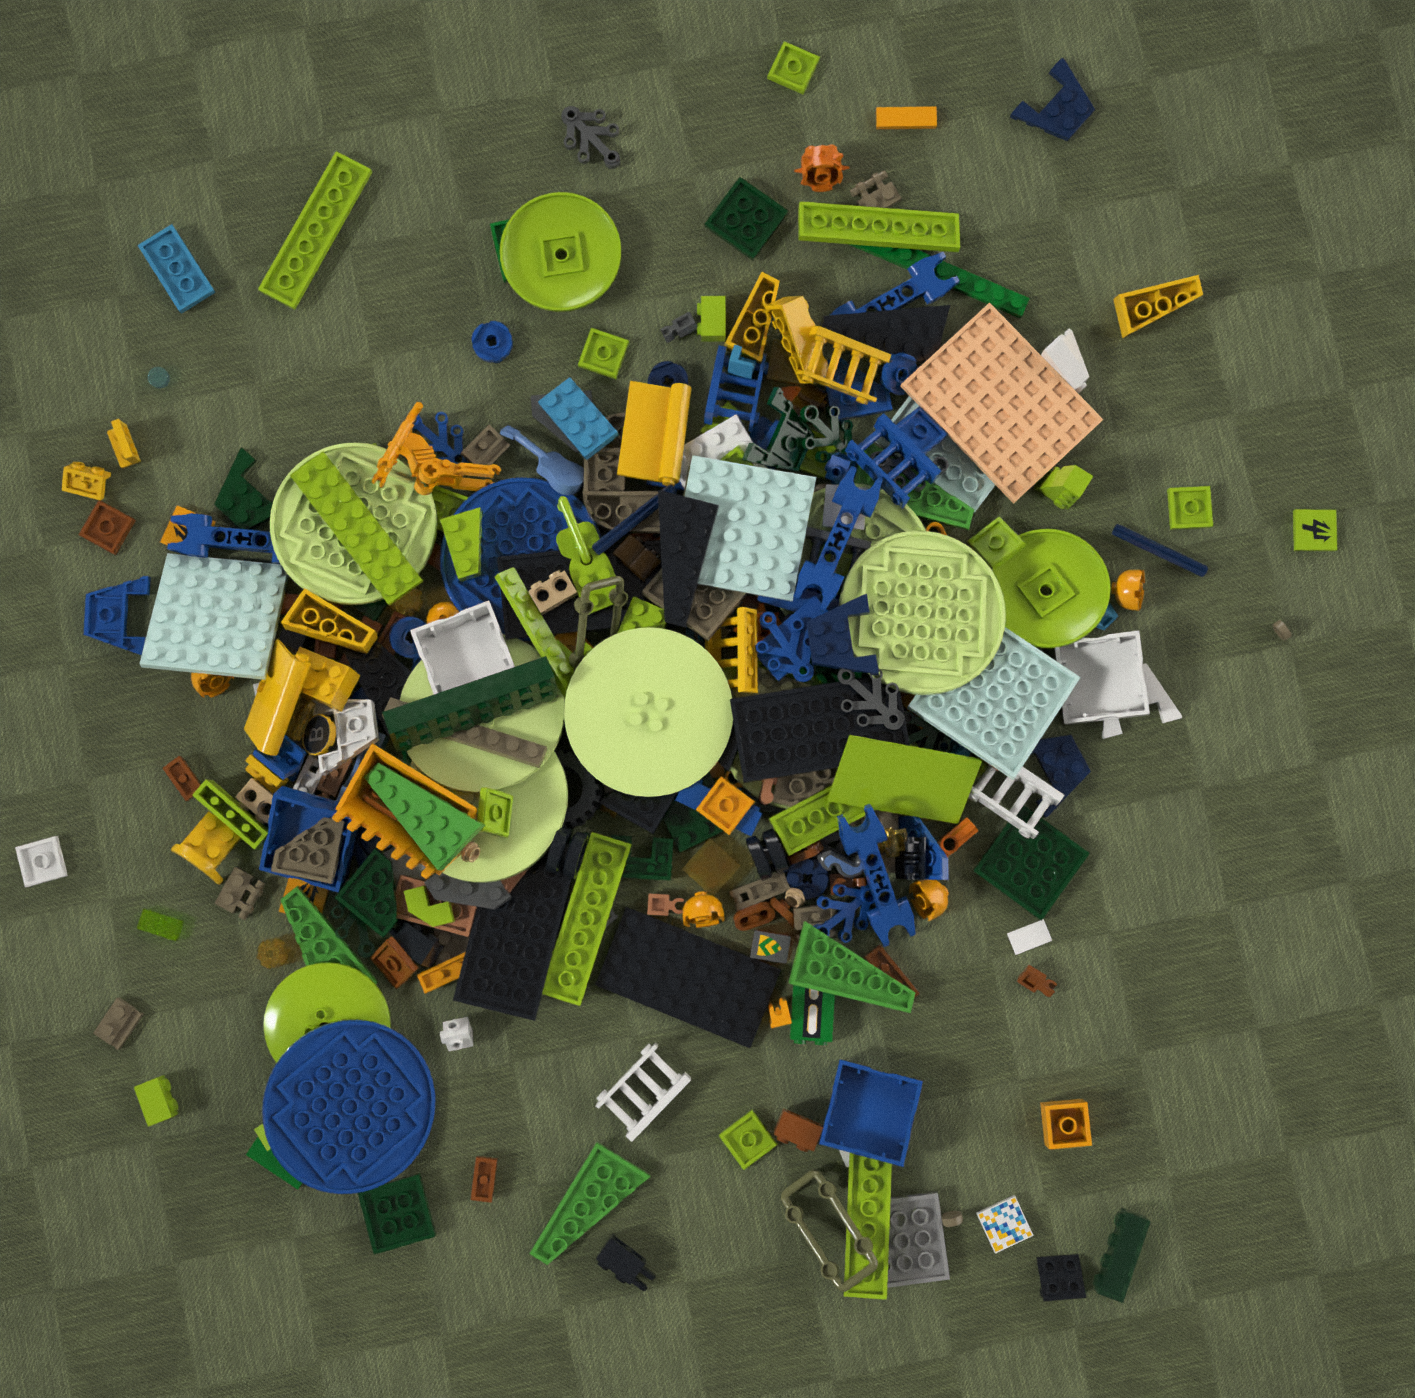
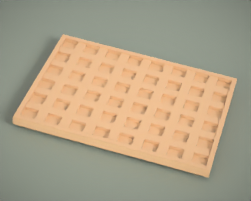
M991 303L987 304L901 384L903 390L948 433V436L1013 504L1103 421L1099 414Z

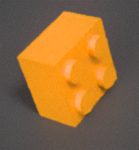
M1073 1099L1040 1102L1044 1143L1048 1149L1092 1146L1088 1103L1085 1100Z

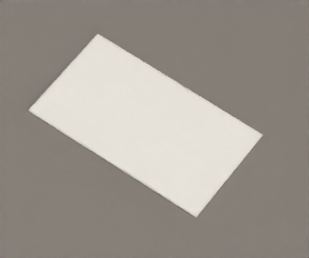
M1044 919L1007 933L1015 955L1052 941Z

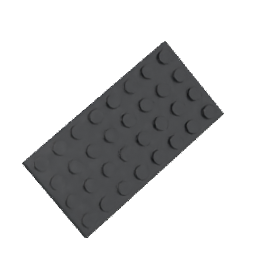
M660 540L644 541L645 544L643 546L649 551L650 549L655 550L660 555L659 560L661 561V564L645 582L613 555V552L620 544L612 545L603 552L608 557L615 575L623 578L624 591L628 594V600L622 606L620 626L633 596L657 606L643 596L642 591L662 568ZM560 550L497 557L499 573L514 567L528 591L531 590V586L534 583L547 581L550 579L549 575L558 570L560 572L565 570L573 584L569 572L571 559L562 556ZM559 581L556 584L558 591H563L567 587V583L564 581ZM500 587L506 640L528 638L527 632ZM542 591L538 594L537 598L543 602L548 599L549 594ZM578 595L542 615L553 635L578 632L579 613L574 607V602L579 598ZM614 605L589 614L587 616L586 631L611 629Z
M871 677L856 679L873 694ZM841 682L730 699L743 783L836 769L841 761L849 735L910 746L900 691L897 693V709L902 712L904 723L896 730L888 729L884 724L859 726L857 724V717L860 714H866L868 717L881 716L882 714L876 709L844 712L841 709L842 701L846 699L851 701L867 700L849 684L844 685ZM881 683L882 703L889 709V694L886 692V685ZM888 687V691L890 693H894L896 691L895 689ZM850 702L843 704L845 710L851 709L852 705ZM895 715L889 717L891 723H896L898 720ZM861 716L859 718V723L866 724L867 718L865 716Z
M549 850L524 874L511 891L510 895L512 898L496 910L477 907L453 1001L536 1021L572 878L565 877L563 874L564 863L561 870L556 874L546 871Z
M626 907L595 985L751 1048L781 969Z

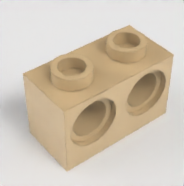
M558 570L549 575L550 579L543 583L542 581L534 583L531 586V590L528 591L542 615L578 595L565 570L563 572ZM559 581H564L567 583V587L563 591H558L556 584ZM545 591L549 594L548 599L543 602L539 601L537 598L538 594Z
M251 778L237 794L236 798L240 801L238 804L246 811L251 810L256 814L254 816L255 819L260 823L265 824L266 822L269 824V815L265 813L264 808L267 804H272L273 793L258 780ZM254 790L257 797L252 802L249 799V794Z

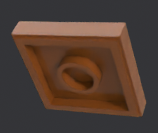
M98 500L78 535L116 555L136 520Z
M392 936L370 957L395 989L402 986L419 968Z

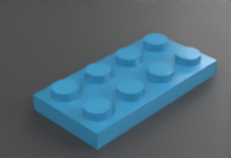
M172 224L138 245L181 314L216 293Z
M570 377L538 401L541 408L586 460L619 436L616 429Z

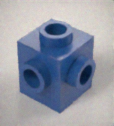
M840 452L832 454L831 460H828L825 466V471L827 472L825 478L831 480L832 484L839 485L850 467H855L856 462L852 461L846 454Z

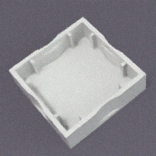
M490 601L462 610L452 617L436 620L410 630L419 656L426 668L433 694L515 667Z
M1139 631L1108 634L1099 638H1082L1070 645L1055 648L1056 661L1081 677L1062 705L1065 725L1150 715Z

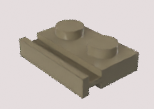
M488 425L461 452V455L472 464L492 465L510 447V444L491 425Z
M120 997L116 998L93 1034L109 1045L114 1046L115 1049L120 1050L144 1013L139 1012Z

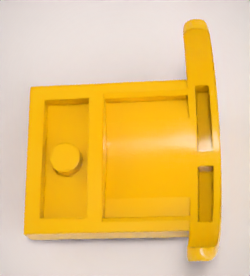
M208 811L180 845L174 844L171 851L186 859L210 877L216 884L220 885L223 882V878L216 871V868L241 840V837L217 816Z

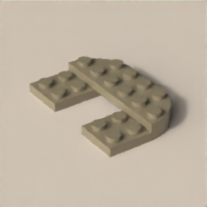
M617 413L605 417L616 429L619 436L588 460L584 458V504L592 521L606 532L611 531L658 494V491H625V476L617 475L625 413ZM659 508L627 534L660 533Z

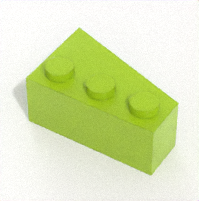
M1076 465L1063 466L1061 470L1058 467H1054L1052 471L1050 469L1035 484L1033 489L1053 500L1057 507L1068 510L1081 497L1093 478V475Z
M480 507L440 519L460 582L481 576L483 511Z

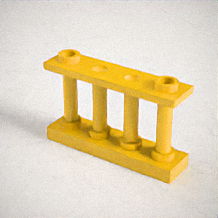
M821 326L811 327L809 335L815 337V347L807 371L798 370L796 375L801 376V380L810 384L816 382L857 398L856 402L868 405V402H876L877 398L870 396L869 392L878 365L889 363L891 354ZM828 342L833 344L834 351L824 378L814 373L823 346ZM846 349L851 351L852 359L842 385L834 382L833 378L842 351ZM866 357L869 359L870 366L860 392L852 389L851 385L860 358Z
M740 607L737 608V616L728 617L721 626L737 625L738 637L721 639V628H719L709 641L705 640V650L712 655L721 669L738 666V679L727 680L730 688L738 687V692L753 694L758 693V657L756 652L757 609ZM738 645V658L721 660V647Z

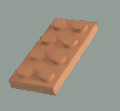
M400 875L396 889L398 918L432 927L408 912L404 895L405 890L426 886L425 881ZM426 886L430 906L444 902L435 900ZM451 902L455 922L433 928L470 937L477 907Z

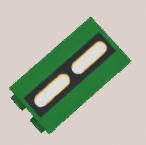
M793 985L790 1040H794L795 1044H806V1041H815V1045H827V1042H832L834 994Z

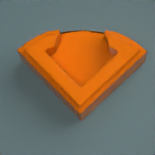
M788 386L781 389L784 392V397L792 402L802 388L799 386Z

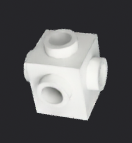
M468 1017L443 1022V1031H440V1038L442 1044H446L448 1051L473 1046V1030Z

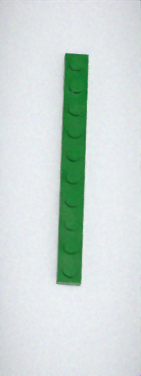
M848 244L906 270L921 259L931 256L917 249ZM942 261L934 268L935 276L938 279L947 280L956 276L959 278L960 282L952 288L953 290L985 304L991 303L995 308L1020 319L1030 298L945 261Z

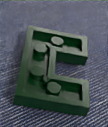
M611 835L613 839L632 844V836ZM653 838L651 858L631 857V846L622 878L671 881L674 839Z

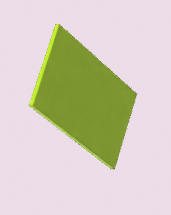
M849 735L827 800L828 802L863 808L865 805L870 804L874 810L958 824L982 759Z

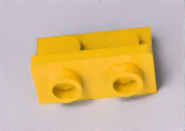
M120 419L111 421L113 429L108 430L107 434L120 467L126 468L141 462L127 424Z
M72 462V464L65 466L63 469L62 491L101 501L105 495L106 479L111 477V472L104 471V468L101 467L91 468L85 466L82 462Z
M250 754L245 760L249 764L245 770L273 794L289 781L288 778L281 779L253 754Z

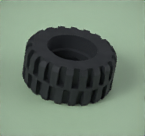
M557 749L555 753L563 769L575 773L582 783V795L575 805L567 808L562 827L574 829L576 826L584 825L588 819H592L595 811L599 810L601 805L599 802L603 798L604 793L602 791L603 783L587 771L573 750Z

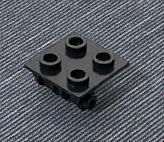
M895 837V879L926 880V837Z
M1079 1254L1036 1257L1041 1284L1040 1296L1043 1297V1302L1086 1298Z

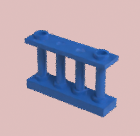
M718 345L704 424L712 425L713 417L723 416L731 418L737 414L740 420L750 421L748 431H753L754 424L758 425L760 412H756L763 374L767 375L769 363L765 362L767 354L763 353L761 364L756 363L754 371H759L758 380L728 375L726 372H723V367L727 368L730 358L729 355H726V347ZM726 382L754 387L756 391L755 396L722 391L723 388L719 387L720 384ZM725 399L753 404L752 412L721 408L719 405H716L717 400Z
M883 413L878 417L874 425L876 430L859 445L853 440L849 441L845 452L874 481L878 477L883 479L881 488L890 496L894 504L899 505L903 509L910 499L907 494L924 480L930 484L935 482L941 470ZM880 437H884L890 445L874 459H871L864 450ZM895 451L899 452L904 457V460L886 474L878 465ZM913 466L919 474L901 489L893 479L907 467Z

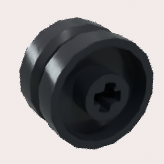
M562 827L557 830L549 849L546 871L556 874L561 870L564 863V876L575 879L586 851L588 834L577 832L571 840L570 829Z
M773 828L762 832L764 846L761 845L759 838L755 835L745 839L762 881L772 878L773 873L770 864H773L778 874L789 871L785 852Z

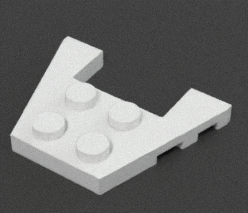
M1147 663L1143 664L1148 704L1157 703L1162 723L1181 719V713ZM1119 719L1104 720L1103 739L1123 734Z
M348 699L342 712L312 700L313 716L317 714L326 716L334 714L338 750L318 756L320 773L322 775L329 774L370 747L372 743L375 744L379 741L375 704L372 700Z

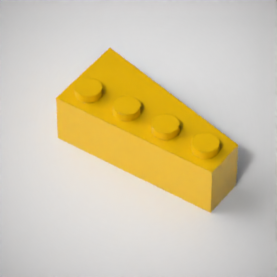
M761 272L724 344L726 351L732 353L734 345L742 346L741 357L755 360L756 363L761 364L772 318V312L767 313L765 305L776 300L779 280Z
M1199 275L1116 296L1113 300L1122 338L1201 297L1203 291Z
M788 296L765 305L767 313L771 311L775 320L772 323L775 330L779 329L783 336L781 341L783 347L791 354L789 360L795 374L798 370L807 371L816 343L815 337L809 335L811 327H815V323L810 317L807 301L803 296ZM821 352L814 374L824 377L828 370V362ZM796 375L800 383H807L801 380V376Z
M305 588L281 621L286 630L365 654L368 653L378 638L375 630Z

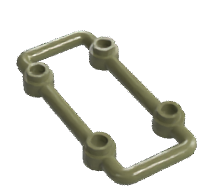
M620 576L586 584L582 588L581 597L577 598L574 602L575 610L579 613L576 652H573L569 657L570 665L574 668V672L585 657L584 646L587 616L594 607L593 602L589 600L591 591L616 585V588L612 589L609 593L610 601L614 604L610 637L618 633L622 606L628 600V594L624 591V580Z
M812 1169L782 1192L781 1201L786 1208L785 1217L788 1222L796 1224L821 1263V1275L825 1279L831 1280L839 1291L846 1292L877 1269L878 1260L872 1251V1240L862 1236L836 1196V1185L831 1181H826L820 1171ZM814 1178L819 1184V1195L824 1199H829L855 1239V1251L860 1255H865L869 1261L866 1267L844 1283L838 1276V1265L828 1260L803 1221L804 1212L802 1208L794 1206L789 1199V1196Z

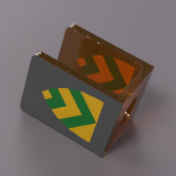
M754 929L750 958L786 963L791 937L786 934Z

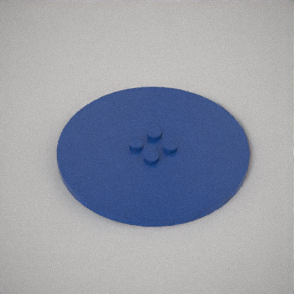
M522 477L501 480L487 485L472 494L462 503L454 515L479 507L483 511L481 576L462 582L459 581L445 534L440 552L443 583L457 610L460 612L490 601L501 632L505 634L501 590L495 579V576L499 573L497 557L558 551L557 534L561 530L569 528L563 512L559 511L557 507L561 496L567 497L577 524L581 522L592 523L601 539L599 527L589 517L585 505L574 495L560 494L551 487L548 481ZM528 637V638H519L520 640H522V641H524V642H526V641H531V639H530L529 637Z
M342 1020L328 1023L313 1029L296 1040L274 1066L263 1097L262 1118L265 1135L274 1156L281 1166L303 1184L319 1191L334 1194H353L368 1191L384 1185L397 1177L414 1161L422 1150L434 1120L435 1088L430 1070L417 1048L400 1033L382 1024L365 1020Z

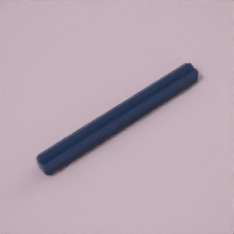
M668 485L661 490L677 494V490L673 485ZM658 494L592 545L594 552L598 555L602 554L659 508Z
M1116 524L1112 530V535L1200 577L1205 576L1208 567L1122 525Z

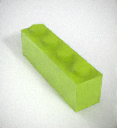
M206 779L192 796L254 850H261L267 838L269 828L256 820L249 811L243 809L238 804L239 802L214 780Z

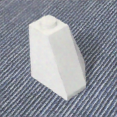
M1069 328L1064 335L1058 336L1044 349L1041 356L1079 394L1087 386L1085 382L1089 378V374L1073 331Z

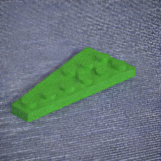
M872 444L864 452L870 457L872 453L883 451L884 449ZM858 465L854 483L873 486L875 481ZM911 469L916 475L919 474L916 470ZM903 473L898 475L905 479V485L910 482ZM924 480L926 485L921 492L912 490L907 494L910 497L907 505L918 517L969 530L974 509L944 491L937 484H930ZM896 481V484L902 485L901 482Z
M377 763L364 777L437 870L442 871L485 826V824L476 821L470 815L461 812L450 803L421 788L418 784L406 779L383 763Z
M296 886L281 899L288 921L294 930L297 944L299 943L306 966L321 962L340 963L361 971L375 984L378 983L299 886Z
M804 921L789 979L790 984L911 1013L915 997L914 991Z
M596 1142L529 1254L548 1265L589 1228L615 1208L624 1198L636 1190L639 1185L650 1178L651 1175Z

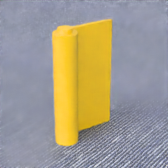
M630 381L617 475L661 482L665 486H675V484L679 483L691 386L675 383L670 388Z
M276 639L272 650L266 680L262 679L259 682L257 694L244 727L245 732L257 749L262 753L277 756L311 666L308 656L301 653L292 655L281 640Z

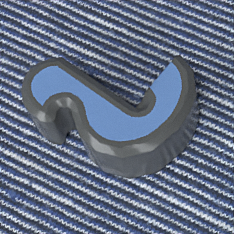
M825 845L823 850L817 854L818 861L827 871H831L832 867L835 866L841 875L849 878L859 876L864 871L857 852L849 857ZM871 855L867 857V861L871 859Z

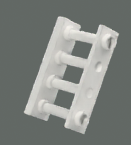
M989 765L975 787L972 786L968 798L974 802L979 801L1018 828V832L1022 836L1034 839L1039 833L1034 829L1037 822L1049 805L1054 804L1057 806L1064 795L1022 766L1013 780L1007 776L991 799L981 792L996 772ZM1019 780L1025 784V789L1008 811L999 805V802L1014 781ZM1036 792L1042 796V802L1028 822L1025 823L1016 815L1030 795Z
M656 1042L652 1046L648 1044L640 1052L643 1056L608 1092L604 1089L596 1098L598 1100L596 1104L598 1109L605 1104L627 1126L628 1132L626 1137L631 1142L691 1081V1077L686 1072L683 1075L677 1074L654 1052L658 1048ZM647 1058L672 1080L670 1083L673 1085L668 1090L662 1089L639 1067ZM633 1073L656 1095L658 1101L653 1106L651 1104L648 1105L625 1083ZM618 1088L642 1111L641 1114L643 1116L638 1121L632 1120L610 1098Z

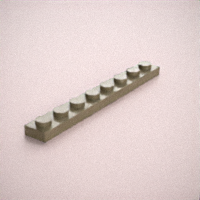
M390 697L384 711L405 705L407 702ZM475 725L469 730L457 731L449 737H442L540 768L547 751L546 746L480 725Z

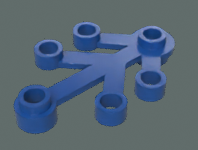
M438 412L435 416L439 427V437L423 424L422 418L419 415L417 416V421L414 423L412 431L418 430L433 444L428 445L433 447L434 452H444L449 456L438 459H447L458 464L456 458L460 456L463 458L461 462L469 463L461 455L464 431L460 425L451 427V434L454 437L453 450L448 445L447 423L449 419L446 413ZM440 416H445V420L442 422L438 419ZM458 428L461 432L456 435L454 430Z
M764 612L760 616V626L765 630L771 631L781 648L770 646L765 641H759L756 644V652L760 655L770 654L789 658L793 665L780 663L776 658L770 659L767 664L769 671L793 674L794 678L799 682L809 681L813 677L814 669L809 663L811 657L810 646L805 644V641L809 639L808 636L803 639L804 651L802 659L800 660L796 654L804 622L798 618L792 621V633L789 643L776 625L777 618L775 614ZM769 616L772 618V621L767 623L764 618ZM796 622L800 623V624H801V628L796 629V628L793 626L794 623H796ZM760 645H765L766 650L760 651L758 647ZM776 662L778 667L771 668L770 663ZM805 668L807 673L801 674L799 670Z
M840 883L833 887V893L836 896L844 897L848 895L857 897L850 903L830 900L828 897L820 896L817 899V906L824 910L832 908L840 911L823 924H816L813 927L816 929L820 928L821 932L829 936V930L845 918L843 929L838 933V939L844 943L850 942L852 939L851 930L855 910L860 906V915L854 920V926L859 930H865L868 927L866 911H869L870 905L874 903L868 884L861 886L860 889L849 888ZM842 887V892L839 894L838 888ZM866 891L869 892V895H868L867 898L864 897ZM826 899V904L822 906V901ZM863 920V925L859 927V922ZM844 933H847L846 939H843Z

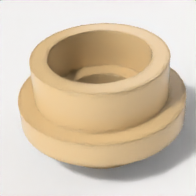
M473 841L468 843L461 850V859L465 862H474L479 857L481 851L478 844Z
M789 888L786 891L785 900L791 907L797 908L805 903L804 894L800 889Z

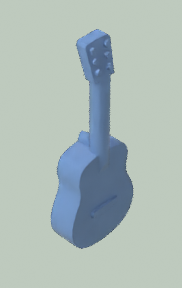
M511 426L501 429L500 435L512 440L515 439L538 457L536 471L547 479L555 491L563 495H573L583 488V467L565 459L555 451L544 452L524 437L520 431Z

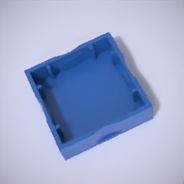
M281 786L273 794L268 819V835L264 842L259 870L286 878L300 879L310 885L339 893L347 883L358 829L351 832L347 829V825L352 820L348 817L342 820L347 821L342 834L344 837L334 884L271 872L275 851L281 846H285L306 829L317 824L322 818H332L337 812L335 809L339 803L335 800Z
M839 1060L833 1092L819 1144L903 1167L923 1081L897 1074H888L873 1070L867 1066Z

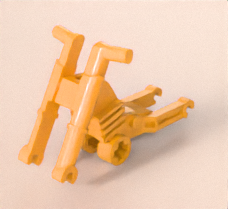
M416 402L405 421L401 423L392 441L388 443V448L383 457L379 459L377 464L378 470L372 479V484H375L377 480L380 481L379 487L382 488L393 465H396V460L400 454L407 458L412 477H416L414 488L421 495H429L437 485L449 486L453 489L478 491L494 482L490 479L463 478V476L493 478L495 473L497 475L500 474L501 468L496 464L482 465L463 462L456 464L447 459L436 458L433 447L429 446L422 436L412 433L413 423L423 408L421 402Z

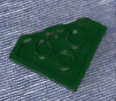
M374 849L335 898L383 938L398 922L393 862L378 849Z

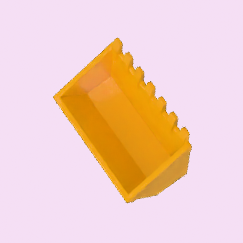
M372 743L335 810L337 812L333 815L332 819L340 822L345 817L350 818L352 821L347 825V829L351 832H354L360 826L364 827L367 830L362 834L361 838L365 841H369L375 835L378 836L381 840L377 843L376 848L381 851L391 844L396 848L391 853V857L395 860H398L404 854L411 857L406 863V867L409 869H414L419 863L424 865L426 868L421 872L423 878L428 879L434 873L440 875L445 868L442 871L436 869L398 820H393L362 800L363 794L371 788L364 777L377 763H383L406 779L418 784L421 788L450 803L461 812L470 815L476 821L477 808ZM461 851L446 867H448L456 858H458L461 855Z

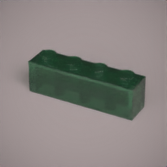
M1124 1208L1116 1214L1114 1232L1110 1233L1107 1245H1109L1107 1252L1103 1253L1100 1265L1102 1267L1100 1273L1095 1275L1093 1281L1094 1289L1098 1294L1121 1303L1124 1302L1151 1223L1146 1216Z

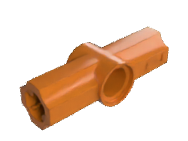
M966 817L946 835L942 836L937 843L948 857L975 835L978 829ZM947 838H951L954 841V847L950 850H946L943 846Z

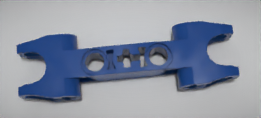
M944 252L923 258L907 269L912 277L911 279L859 309H856L854 303L849 301L836 308L830 315L866 312L868 309H875L876 311L901 309L921 296L926 304L929 305L942 298L960 280L957 276L947 280H941L935 276L934 268L946 257ZM909 288L913 295L906 297L902 294V290ZM887 299L889 301H894L892 307L889 304L884 306L886 304Z
M853 466L850 467L845 477L840 481L832 499V502L842 507L818 562L814 564L805 560L799 573L796 591L793 599L799 601L806 589L817 588L823 596L820 611L822 612L826 611L831 601L836 597L844 579V576L834 571L858 516L861 514L871 518L879 499V492L883 479L878 477L870 489L860 490L854 484L857 468ZM848 516L851 518L852 523L844 524L841 518ZM840 535L841 540L837 548L833 547L835 538ZM830 553L834 555L835 561L827 562L824 556Z
M190 513L171 516V522L186 526L188 534L182 542L168 543L167 549L169 551L208 558L209 547L272 553L271 563L280 564L272 545L270 532L212 527V516ZM224 533L226 536L225 540L218 543V536ZM245 537L247 540H251V543L244 540L239 543L238 540ZM262 537H266V544L264 546H259V539Z
M867 804L864 806L865 820L860 826H849L843 814L837 816L839 836L847 855L856 852L859 855L876 904V908L866 911L871 927L878 935L883 947L889 946L888 932L895 925L904 926L910 937L916 935L914 915L906 896L897 900L895 898L877 845L887 841V836L872 806ZM873 854L874 858L867 861V857ZM876 875L878 876V878H879V880H880V882H878V883H877V881L875 880V879H876ZM882 892H887L884 897H879Z

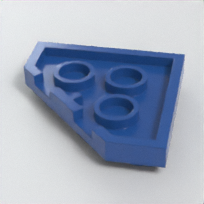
M842 358L839 360L833 381L843 385L849 364ZM859 369L856 370L851 388L861 392L866 374ZM875 381L872 383L869 395L876 397L877 400L876 402H868V405L856 402L857 398L825 386L826 393H828L829 406H837L840 409L839 421L892 411L889 391ZM832 409L831 414L834 415L835 411Z
M898 816L899 837H926V879L949 880L948 857L922 820L914 816Z

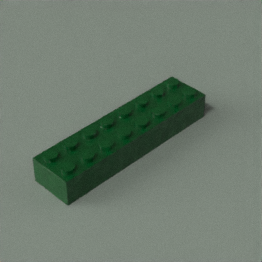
M547 656L382 713L397 752L408 751L420 744L431 743L434 739L440 737H449L460 730H469L481 723H489L501 716L512 715L515 711L532 708L535 704L550 702L558 697L554 674Z

